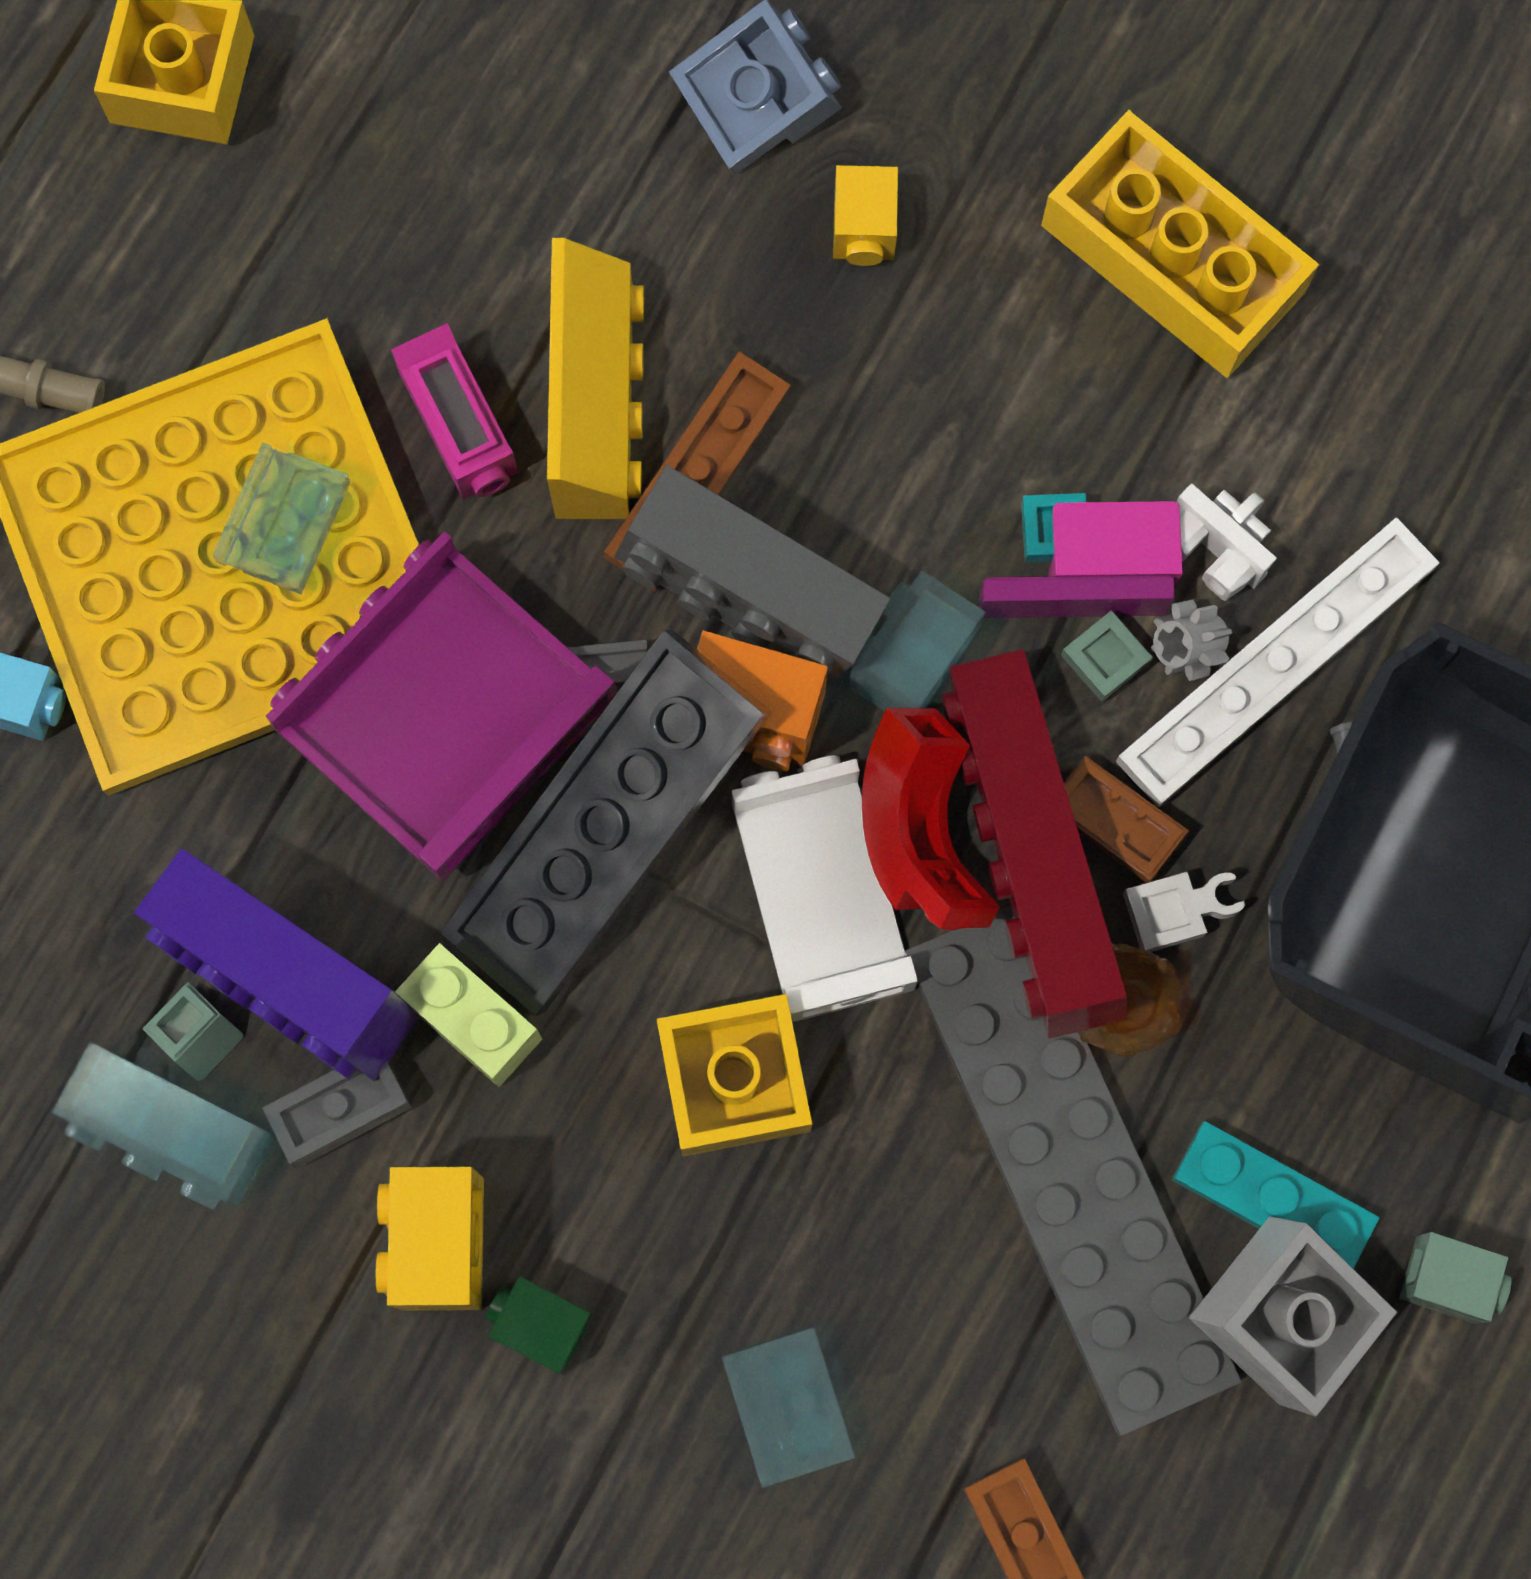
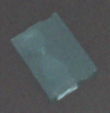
M262 443L212 556L215 561L224 566L226 564L242 570L245 574L302 594L349 487L350 479L348 475L290 452L288 454L273 449L269 444Z
M814 1328L722 1357L762 1488L855 1458Z

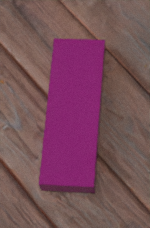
M1170 575L986 578L982 582L978 597L979 618L1104 617L1110 611L1116 616H1166L1174 600V577H1170Z

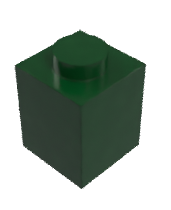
M519 1276L513 1288L506 1284L500 1287L489 1307L485 1320L494 1324L488 1335L489 1338L558 1374L564 1375L594 1315Z

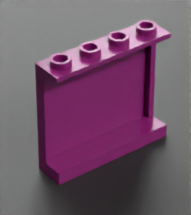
M445 531L433 543L426 540L413 550L404 563L403 568L406 570L404 574L389 589L386 586H381L366 599L359 611L362 617L345 635L339 631L324 642L315 656V660L318 663L301 680L292 678L286 682L272 698L270 706L273 709L266 715V718L279 735L442 883L595 722L617 694L615 682L596 665L592 669L589 668L457 551L452 537Z

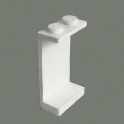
M837 755L812 760L803 765V773L779 778L776 771L755 774L741 781L742 788L732 790L733 810L782 994H787L792 1022L914 991L917 984L911 956L906 957L892 905L879 885L868 856L863 830L862 796L858 785L860 771L857 760L854 759L841 763L840 757Z

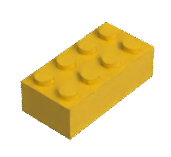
M1130 110L1119 119L1048 195L1041 224L1044 229L1227 379L1306 293L1319 266L1315 260Z

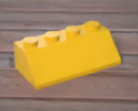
M552 238L547 482L555 519H626L630 514V499H640L642 496V462L631 461V439H642L643 405L642 402H631L632 381H643V343H632V323H644V285H633L631 263L566 238Z

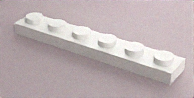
M1396 517L1121 753L1116 760L1117 764L1159 808L1429 575L1439 564L1438 560Z

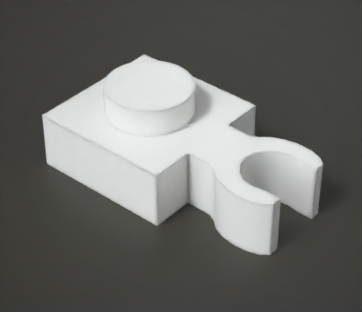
M1187 872L1126 889L1123 896L1141 953H1149L1203 937L1207 931L1202 917L1212 916L1218 919H1227L1237 915L1244 908V901L1232 906H1225L1219 903L1215 897L1216 887L1233 883L1236 879L1235 874H1218L1211 878L1204 887L1195 890L1192 888Z

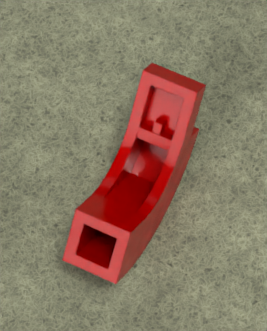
M887 707L871 743L862 787V821L865 843L879 885L896 910L923 909L927 919L939 927V929L955 931L965 928H990L1000 906L960 862L953 848L948 829L947 810L951 787L970 744L937 709Z

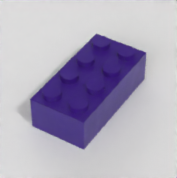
M182 848L134 911V914L152 927L145 936L147 940L163 950L165 954L214 985L216 989L245 1009L248 1008L266 1021L268 1025L297 1045L304 1035H307L301 1045L348 1080L358 1070L375 1082L379 1076L378 1072L386 1061L389 1062L420 1018L390 988Z

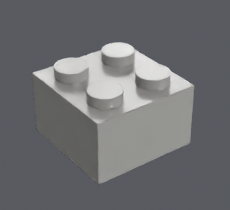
M1269 1216L1189 1319L1279 1405L1316 1417L1397 1312L1310 1226L1302 1222Z

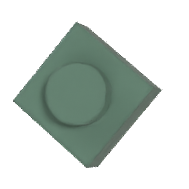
M1112 611L1066 646L1061 654L1062 658L1101 702L1149 665L1153 658Z

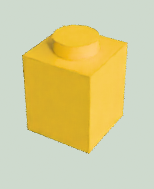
M836 165L833 259H846L849 263L858 266H872L881 263L883 260H894L897 239L898 167Z

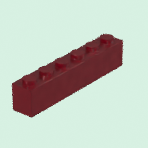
M1021 649L949 667L951 691L941 693L946 720L955 729L961 728L964 739L970 744L960 769L966 786L977 783L982 803L973 805L978 834L982 843L993 840L998 858L997 861L989 862L994 891L998 901L1009 898L1015 918L1005 921L1010 948L1014 959L1026 957L1032 978L1022 981L1023 993L1030 1018L1033 1020L1043 1017L1048 1039L1125 1021L1127 994L1025 651Z

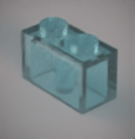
M921 571L911 586L901 582L890 596L891 599L882 613L888 617L887 621L876 637L870 634L854 664L851 666L853 669L850 675L849 688L884 711L887 707L926 708L950 674L949 667L956 665L981 629L985 615L984 610L924 571Z

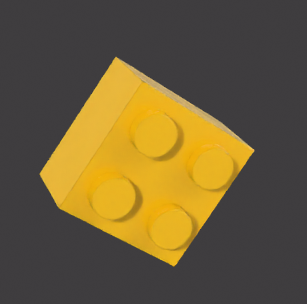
M117 0L94 92L109 123L228 144L255 36L243 2L240 0Z
M787 994L657 1019L683 1157L811 1132L812 1121Z
M390 1167V1183L379 1184L377 1196L379 1225H386L389 1230L388 1252H378L376 1289L377 1293H385L387 1296V1306L403 1311L482 1310L484 1178L472 1167Z

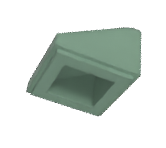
M189 982L143 1028L175 1063L197 1081L205 1079L243 1038L242 1032Z

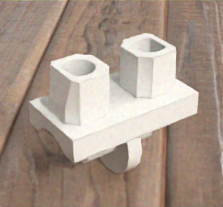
M1191 483L1177 500L1180 510L1182 562L1202 543L1218 557L1202 577V580L1211 591L1226 601L1245 588L1247 584L1254 589L1266 577L1268 569L1277 559L1260 544L1271 530L1254 516L1265 500L1254 492L1240 504L1226 490H1223L1214 501H1211Z

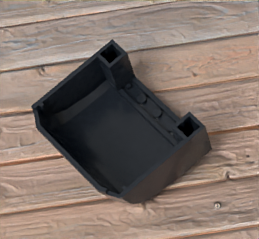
M1438 622L1428 632L1402 651H1398L1378 668L1268 897L1270 974L1277 989L1293 1005L1318 1022L1383 1057L1518 1124L1531 1119V665Z

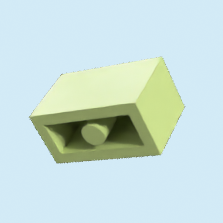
M440 943L395 991L422 1020L498 1087L505 1082L542 1040L538 1030Z

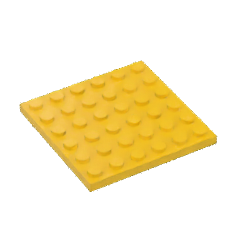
M327 318L0 443V518L102 791L107 796L274 731L275 729L266 718V715L273 709L270 706V702L276 692L292 678L301 680L318 663L315 660V656L324 642L339 631L344 635L362 617L359 611L366 599L381 586H386L389 589L404 574L406 570L403 566L406 559L419 546Z

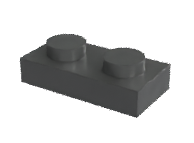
M386 1061L378 1072L379 1076L375 1082L358 1070H356L350 1080L333 1070L262 1107L288 1163L294 1169L309 1163L412 1108L389 1062Z

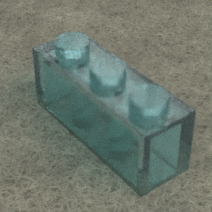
M92 1042L88 1045L52 1111L53 1114L70 1122L64 1132L65 1135L97 1151H100L105 1140L126 1150L127 1153L121 1162L122 1164L156 1181L162 1170L171 1173L185 1181L179 1193L212 1210H215L220 1199L238 1207L275 1137L267 1131Z

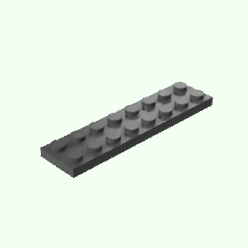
M1009 906L997 912L990 928H965L950 931L906 950L905 955L906 957L911 956L917 977V986L1117 1436H1122L1241 1383V1380L1231 1358L1189 1319L1204 1298L1082 1031L1048 1039L1043 1017L1033 1020L1030 1018L1023 993L1022 981L1032 978L1026 957L1014 959L1005 921L1015 918L1012 907Z

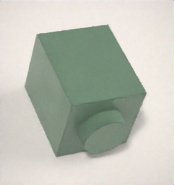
M1433 1232L1416 1236L1399 1299L1473 1324L1491 1322L1493 1313L1500 1314L1503 1311L1510 1294L1511 1276L1504 1274L1508 1257Z

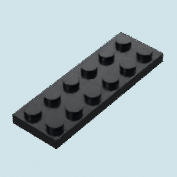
M673 629L663 630L449 920L441 934L533 1015L537 1016L546 1012L772 712Z

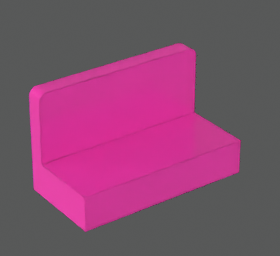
M1177 502L1056 503L1052 510L1054 555L1049 567V577L1170 575V577H1174L1175 590L1183 574L1180 510Z

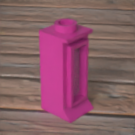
M448 323L391 349L399 375L462 499L474 494L478 497H485L503 489L510 482L509 477L518 474L514 453L509 447L472 375Z

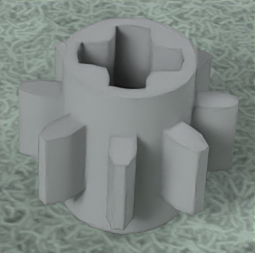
M1192 599L1172 604L1171 615L1155 618L1154 623L1157 626V630L1154 634L1151 650L1166 665L1165 673L1167 675L1185 671L1189 681L1210 676V666L1228 662L1229 657L1225 650L1227 649L1229 635L1232 634V631L1227 628L1225 622L1217 615L1218 607L1216 605L1197 608L1196 603Z

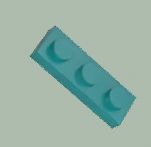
M1206 1121L1200 1124L1171 1181L1258 1229L1261 1228L1269 1216L1306 1223L1352 1269H1354L1380 1218Z

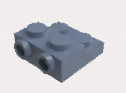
M768 0L760 2L669 71L726 165L736 174L785 138L794 144L842 108L833 95L834 92L842 87L836 75L822 57L812 62L802 46L811 37L800 19L790 8L782 14Z

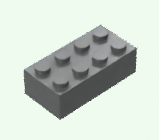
M668 465L665 466L628 528L614 558L624 563L622 570L630 578L649 588H655L657 583L677 594L679 596L677 603L690 614L707 621L714 616L734 628L731 635L736 640L828 666L826 682L828 685L835 682L854 664L891 599Z

